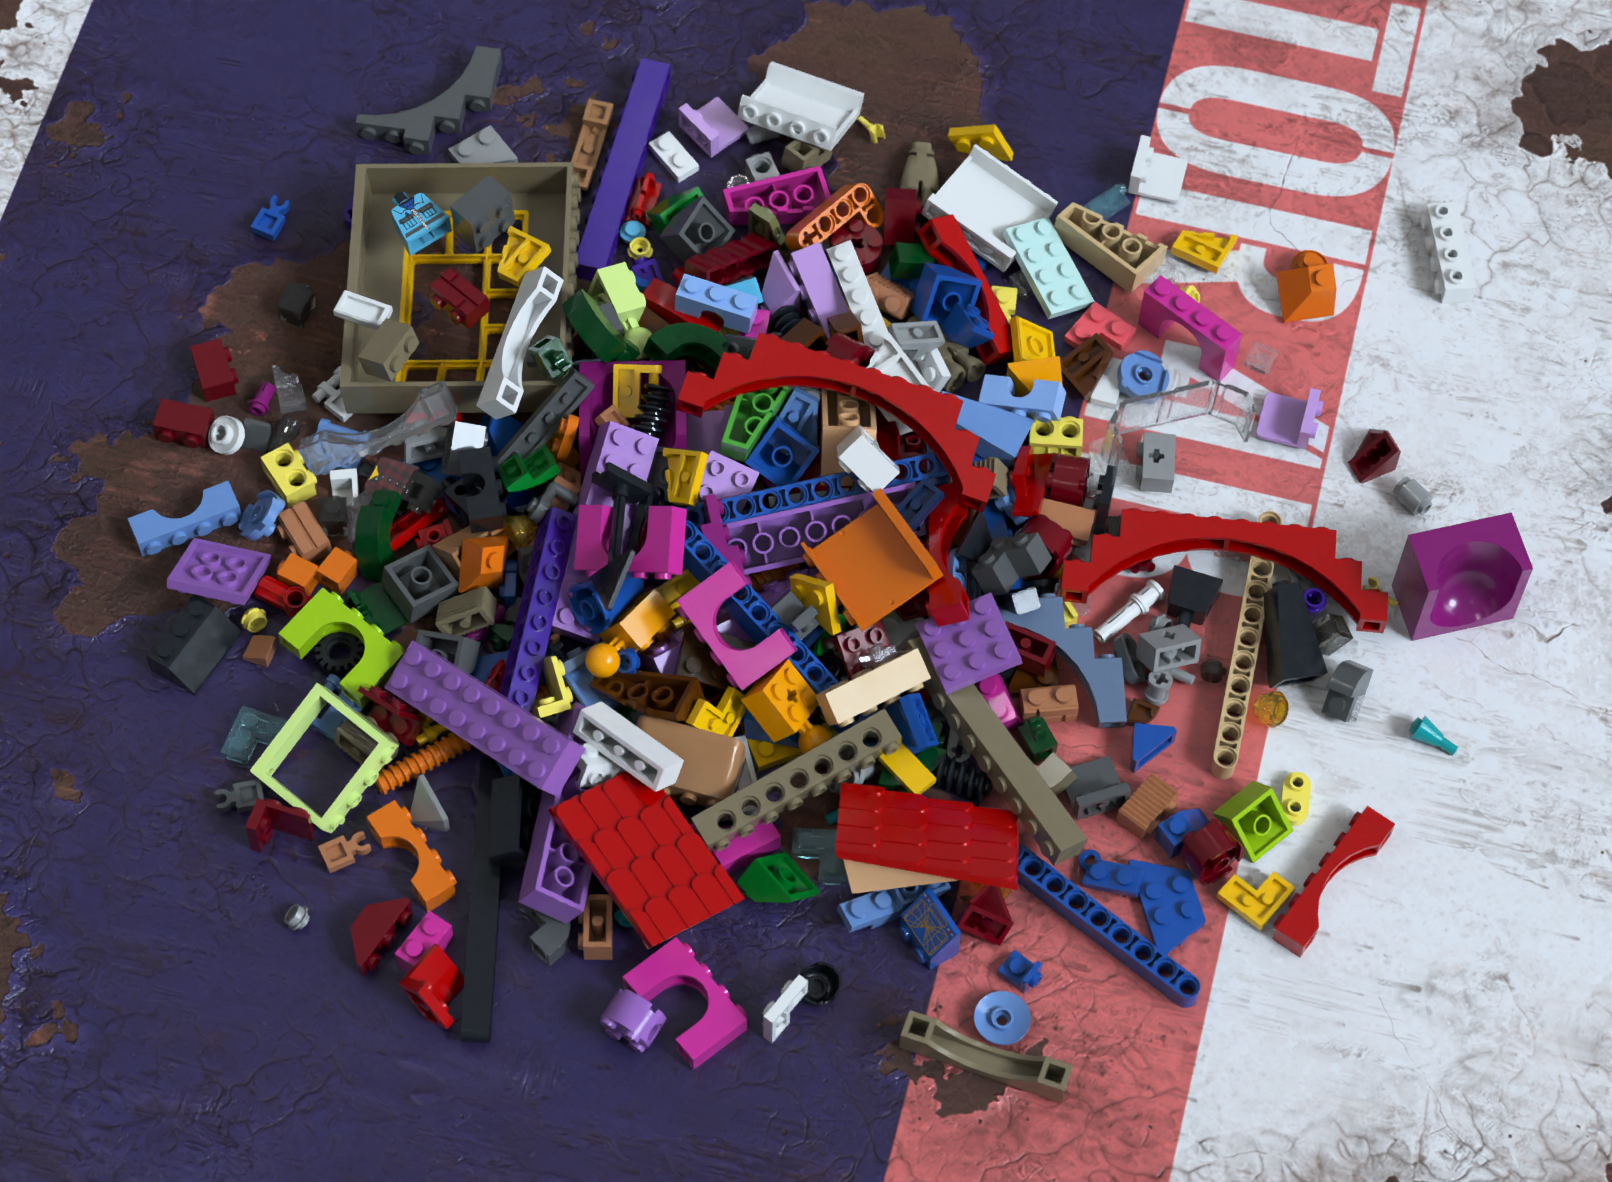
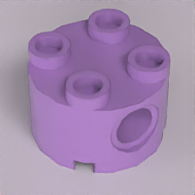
M619 988L601 1015L599 1022L606 1027L605 1032L610 1037L618 1041L623 1037L629 1041L628 1045L632 1049L643 1053L645 1049L649 1048L665 1023L666 1016L659 1009L654 1013L651 1009L653 1004L638 994L627 989L622 991Z

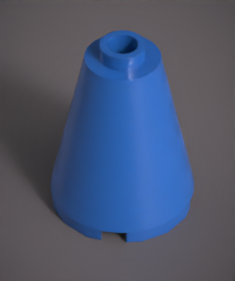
M626 574L611 611L604 608L592 580L577 583L569 591L572 592V597L569 599L571 611L582 627L587 625L592 629L589 632L600 634L606 631L643 592L644 579L631 578V574Z

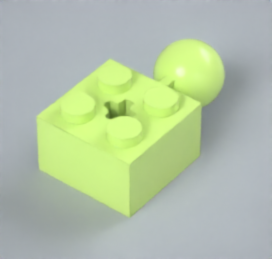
M625 262L597 269L587 294L598 301V303H612L624 327L622 334H625L624 337L639 348L640 355L634 360L639 361L649 358L643 353V349L652 333L638 325L646 307V300L643 293L639 292L636 286L634 273L628 269Z

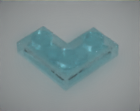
M242 706L220 751L221 757L247 765L257 742L270 745L288 720Z
M793 828L792 858L819 859L818 884L846 886L847 872L844 860L837 858L835 852L837 830Z

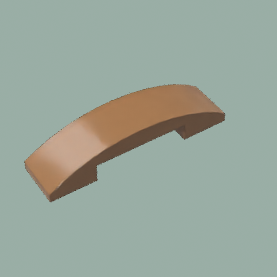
M594 99L588 100L582 119L583 126L571 161L573 162L574 172L579 173V187L583 190H588L597 170L611 121L612 103Z

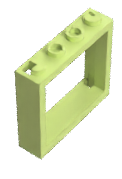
M316 683L251 768L250 772L293 807H300L306 810L315 825L321 830L332 834L339 824L343 825L345 815L349 810L355 808L362 799L361 794L365 789L376 782L379 777L378 772L384 764H388L392 760L391 756L399 745L327 687ZM328 702L375 739L378 745L327 812L321 817L273 778L272 774Z

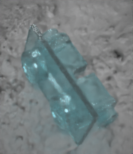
M1121 183L1115 184L1083 207L1102 215V219L1107 220L1129 205L1131 201L1125 196L1127 192L1126 186Z

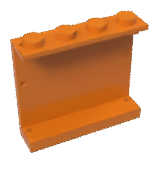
M881 488L872 493L877 505L815 548L807 547L804 541L800 543L806 552L802 555L810 569L814 566L818 569L819 572L815 574L818 579L833 583L837 606L839 607L843 604L846 609L843 615L851 626L856 623L862 632L944 576L937 563Z

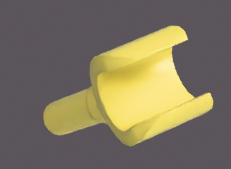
M862 116L858 117L857 120L869 131L872 143H878V137L886 139L882 124L873 125Z
M1374 577L1368 578V584L1373 588L1363 585V590H1380L1379 581ZM1388 596V603L1396 607L1399 602Z

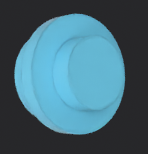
M628 221L622 225L620 236L629 245L634 238H645L646 229L638 221Z

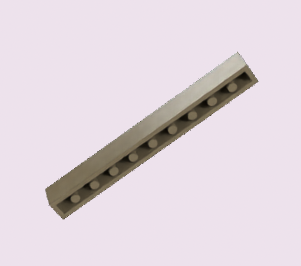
M918 636L908 640L904 650L918 648L931 677L922 682L924 685L923 689L932 698L935 707L948 720L951 729L955 730L959 735L964 747L975 757L980 769L991 779L996 791L1001 793L1007 801L1012 813L1017 815L1023 823L1026 832L1039 845L1042 854L1049 859L1053 866L1079 855L1087 841V837L975 685H969L946 695L921 637Z

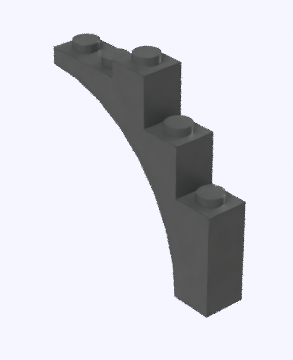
M476 46L472 59L462 76L444 93L417 108L383 115L358 114L356 119L358 137L368 140H385L391 143L400 142L404 143L405 152H411L415 155H430L436 130L444 133L461 134L466 109L476 112H491L502 67L501 49Z

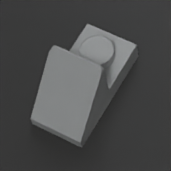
M937 320L891 323L887 329L901 349L907 351L911 361L918 359L945 343Z

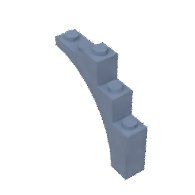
M1052 593L1042 594L1039 596L1040 608L1021 615L998 607L1005 623L1006 621L1056 642V653L1075 671L1087 691L1093 706L1097 729L1125 726L1127 714L1122 657L1115 658L1113 654L1099 655L1098 659H1095L1092 627H1085V624L1069 625V628H1065L1063 597H1056Z

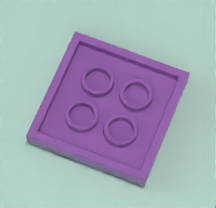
M194 538L167 578V588L181 593L200 595L208 599L214 598L231 604L245 605L269 567L271 554Z
M992 593L969 601L970 620L938 627L934 618L930 617L915 624L946 695L1022 664L1020 654Z

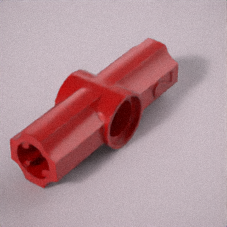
M268 575L264 578L262 577L255 591L256 598L285 611L286 615L291 619L313 598L307 595L303 588L297 586L290 587ZM294 601L302 602L301 604L296 606L291 605V603Z

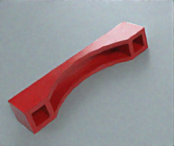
M954 215L930 219L917 231L927 253L942 265L949 266L982 281L975 307L981 311V317L989 322V328L995 335L992 340L975 346L983 363L987 366L1007 361L1014 355L1011 326Z
M953 482L936 486L943 491L945 497L929 514V519L926 520V529L929 534V539L926 540V549L944 575L926 587L929 595V601H926V610L929 617L934 618L938 627L970 620L969 598L961 582L950 574L948 565L952 542L960 527L968 519V507L958 504L960 497Z
M1369 806L1362 813L1358 811L1349 822V826H1351L1347 833L1343 831L1334 842L1336 847L1331 854L1329 852L1325 853L1318 864L1321 867L1317 874L1312 872L1303 884L1305 890L1301 895L1296 893L1288 904L1290 910L1286 915L1281 913L1272 926L1275 929L1272 939L1298 957L1303 955L1316 937L1319 929V898L1327 883L1349 864L1377 855L1393 832L1395 823Z

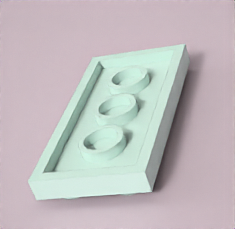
M1049 217L1005 229L1002 235L1008 246L1016 251L1014 257L1048 319L1081 310L1093 304V297Z

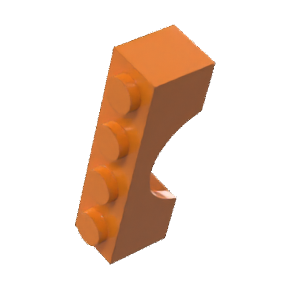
M393 800L366 817L368 828L383 849H405L412 853L419 861L418 870L411 879L413 893L427 912L456 896L454 885L457 884L454 875L449 869L445 871L440 865L442 860L434 848L431 850L425 843L427 841L425 834L420 827L414 828L410 822L412 817L405 806L400 808L398 803Z

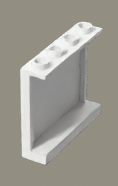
M771 62L768 65L766 79L750 97L746 95L741 96L737 118L831 151L859 117L865 93Z
M975 144L970 155L936 194L933 193L928 198L921 214L929 220L953 214L971 250L1002 272H1005L1015 260L1014 256L1016 254V251L1008 246L1002 235L1005 229L1045 217L1050 218L1058 202Z

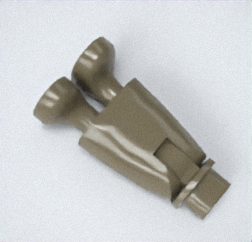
M913 142L912 149L908 151L900 188L917 189V199H922V212L928 198L933 193L936 194L939 191V178L934 159L935 153L932 151L931 143Z
M913 316L907 322H920V320ZM939 325L945 343L938 347V350L951 374L943 388L948 393H953L963 385L965 379L968 382L978 380L985 372L986 366L980 359L968 355L969 349L949 340L941 329V325Z

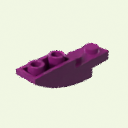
M714 493L702 495L707 522L697 524L698 530L728 562L734 561L745 576L743 565L746 564V556L743 548L739 549L737 544L727 545L726 542L730 540V534L727 524H722L720 514H724V507L721 498H717ZM746 575L745 577L749 581V585L752 587L749 575Z

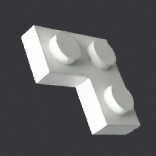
M798 975L794 981L789 980L783 986L780 992L782 995L776 1002L771 1001L763 1011V1037L770 1043H773L790 1023V1012L808 992V981L801 975Z

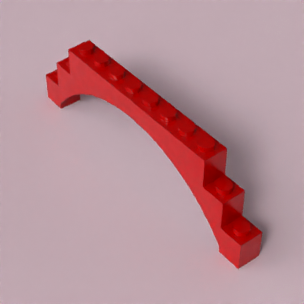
M760 332L749 360L738 353L729 354L723 352L714 379L701 372L693 373L688 371L677 399L676 410L702 418L703 412L723 401L742 394L778 387L827 389L848 394L871 403L896 417L912 429L930 447L951 477L960 497L959 505L980 512L985 510L996 474L986 467L971 466L980 437L975 436L974 433L968 430L954 429L963 400L958 399L953 394H942L933 391L927 385H915L907 382L906 379L900 376L891 377L882 374L876 368H864L856 365L855 362L849 359L841 360L832 357L825 351H814L805 348L804 345L798 342L790 343L781 340L774 334H763Z
M1138 508L1122 509L1119 536L1115 537L1107 533L1093 534L1090 563L1079 559L1064 560L1061 576L1060 597H1063V601L1086 604L1087 597L1101 584L1119 572L1140 562L1176 552L1196 550L1230 551L1274 562L1310 580L1331 596L1356 623V631L1383 633L1387 623L1388 592H1381L1377 589L1361 590L1362 561H1356L1347 557L1335 558L1337 530H1330L1326 527H1302L1299 524L1280 525L1270 521L1260 523L1250 522L1246 519H1222L1218 516L1200 517L1190 513L1180 515L1170 514L1166 511H1142Z

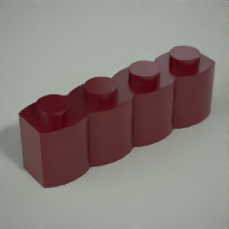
M750 233L740 241L732 240L722 248L714 247L704 255L697 254L685 261L684 273L722 285L724 282L732 283L742 275L749 276L756 273L760 268H769L773 252L779 251V244L757 233Z

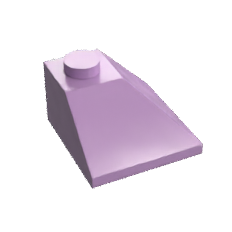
M778 250L772 254L761 293L764 302L758 307L761 310L771 311L770 319L778 309L787 305L795 306L798 313H800L801 289Z

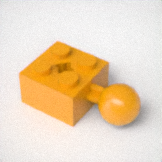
M656 589L640 594L606 631L598 634L606 643L595 644L588 650L585 657L586 667L592 675L599 678L612 676L620 666V656L618 653L622 649L632 648L636 652L639 649L644 651L653 643L652 637L657 632L660 634L671 625L669 620L676 613Z
M789 659L781 662L760 677L741 699L773 742L795 734L798 731L800 733L798 740L799 749L802 754H805L833 738L831 732L826 727L812 725L807 718L819 705L815 697L816 694Z

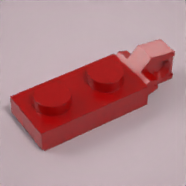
M436 495L421 507L415 505L391 524L390 543L393 552L402 548L407 541L418 534V530L427 528L429 524L436 519H440L448 511L442 498Z

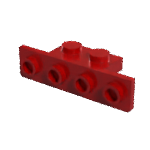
M1031 446L1020 447L1018 457L1014 458V470L1010 471L1009 475L1010 486L1015 488L1016 500L1012 510L1013 516L1032 517L1040 514L1047 489L1048 472L1052 471L1051 459L1053 453L1032 454Z

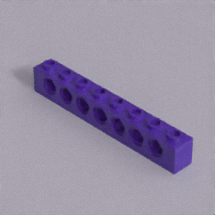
M555 507L549 509L539 522L499 690L500 694L532 713L577 520V515Z

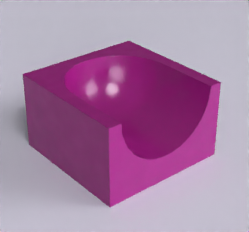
M685 360L613 361L608 364L605 362H580L579 373L592 381L595 386L579 404L581 482H583L599 429L594 419L613 405L614 364L662 365V373H659V385L676 392H669V395L675 401L665 404L672 411L662 414L668 419V423L659 424L665 429V433L656 434L662 440V443H658L657 446L687 450L686 413L676 410L677 399L686 377ZM641 373V394H648L644 385L649 383V373ZM641 399V404H646V402ZM626 418L631 424L628 426L629 428L632 425L640 424L635 418Z
M1511 512L1408 535L1391 586L1396 600L1399 602L1398 605L1411 641L1513 619L1533 567Z

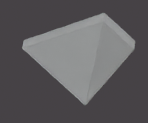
M422 774L418 776L410 811L412 817L410 822L446 832L450 830L449 819L426 777Z

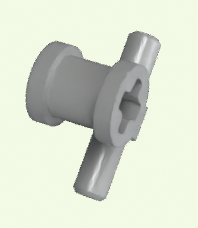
M1177 667L1154 673L1150 672L1148 676L1149 685L1145 689L1144 698L1150 704L1156 706L1163 705L1168 700V690L1172 686L1173 678L1192 685L1195 681V675Z

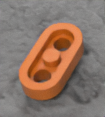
M568 414L566 419L561 418L558 428L560 437L554 438L551 453L555 454V460L566 462L577 432L579 416Z

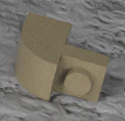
M795 139L785 147L782 165L790 172L822 166L831 159L832 151Z
M1054 752L1038 767L1031 761L1055 795L1063 792L1077 778L1073 770Z

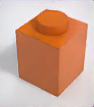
M335 547L316 570L318 582L341 596L359 573L356 556L348 550L342 551Z
M290 553L288 558L282 560L278 565L276 571L278 581L290 587H301L309 596L319 583L316 572L319 566L293 553Z

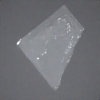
M1114 434L1090 442L1089 498L1094 497L1096 493L1101 494L1102 491L1097 490L1100 474H1106L1107 465L1118 467L1114 489L1135 481L1136 474Z

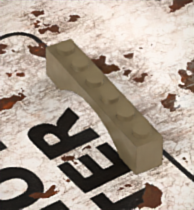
M912 1010L909 1011L900 1036L899 1048L1060 1103L1063 1101L1072 1073L1073 1065L1047 1056L1019 1054L986 1045L953 1030L935 1018Z

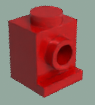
M445 519L441 524L418 530L419 538L414 539L417 550L429 544L432 547V545L453 535L449 520Z

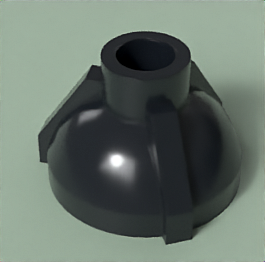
M1060 578L1024 582V588H1036L1038 597L1047 593L1057 595L1061 586Z

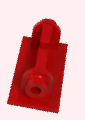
M647 172L641 176V179H637L624 221H638L645 226L650 225L651 221L646 212L656 206L662 187L661 183H656L655 176L652 173Z

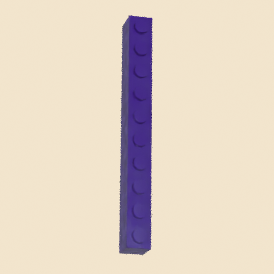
M641 58L639 67H634L632 74L633 85L627 88L625 96L627 104L626 107H621L620 125L619 128H614L612 142L614 143L612 148L608 147L605 162L607 165L606 168H601L598 179L600 186L599 189H594L592 195L593 207L592 210L588 209L586 213L585 224L587 226L585 231L581 230L579 234L580 247L576 251L578 252V268H575V274H577L578 278L592 281L597 269L611 266L620 238V229L625 223L624 219L637 179H639L649 143L651 142L671 80V64Z

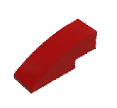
M654 278L643 292L646 307L657 315L664 317L670 325L694 323L711 328L716 332H719L724 325L723 321L711 311H702L700 318L675 311V298L678 289L661 280Z

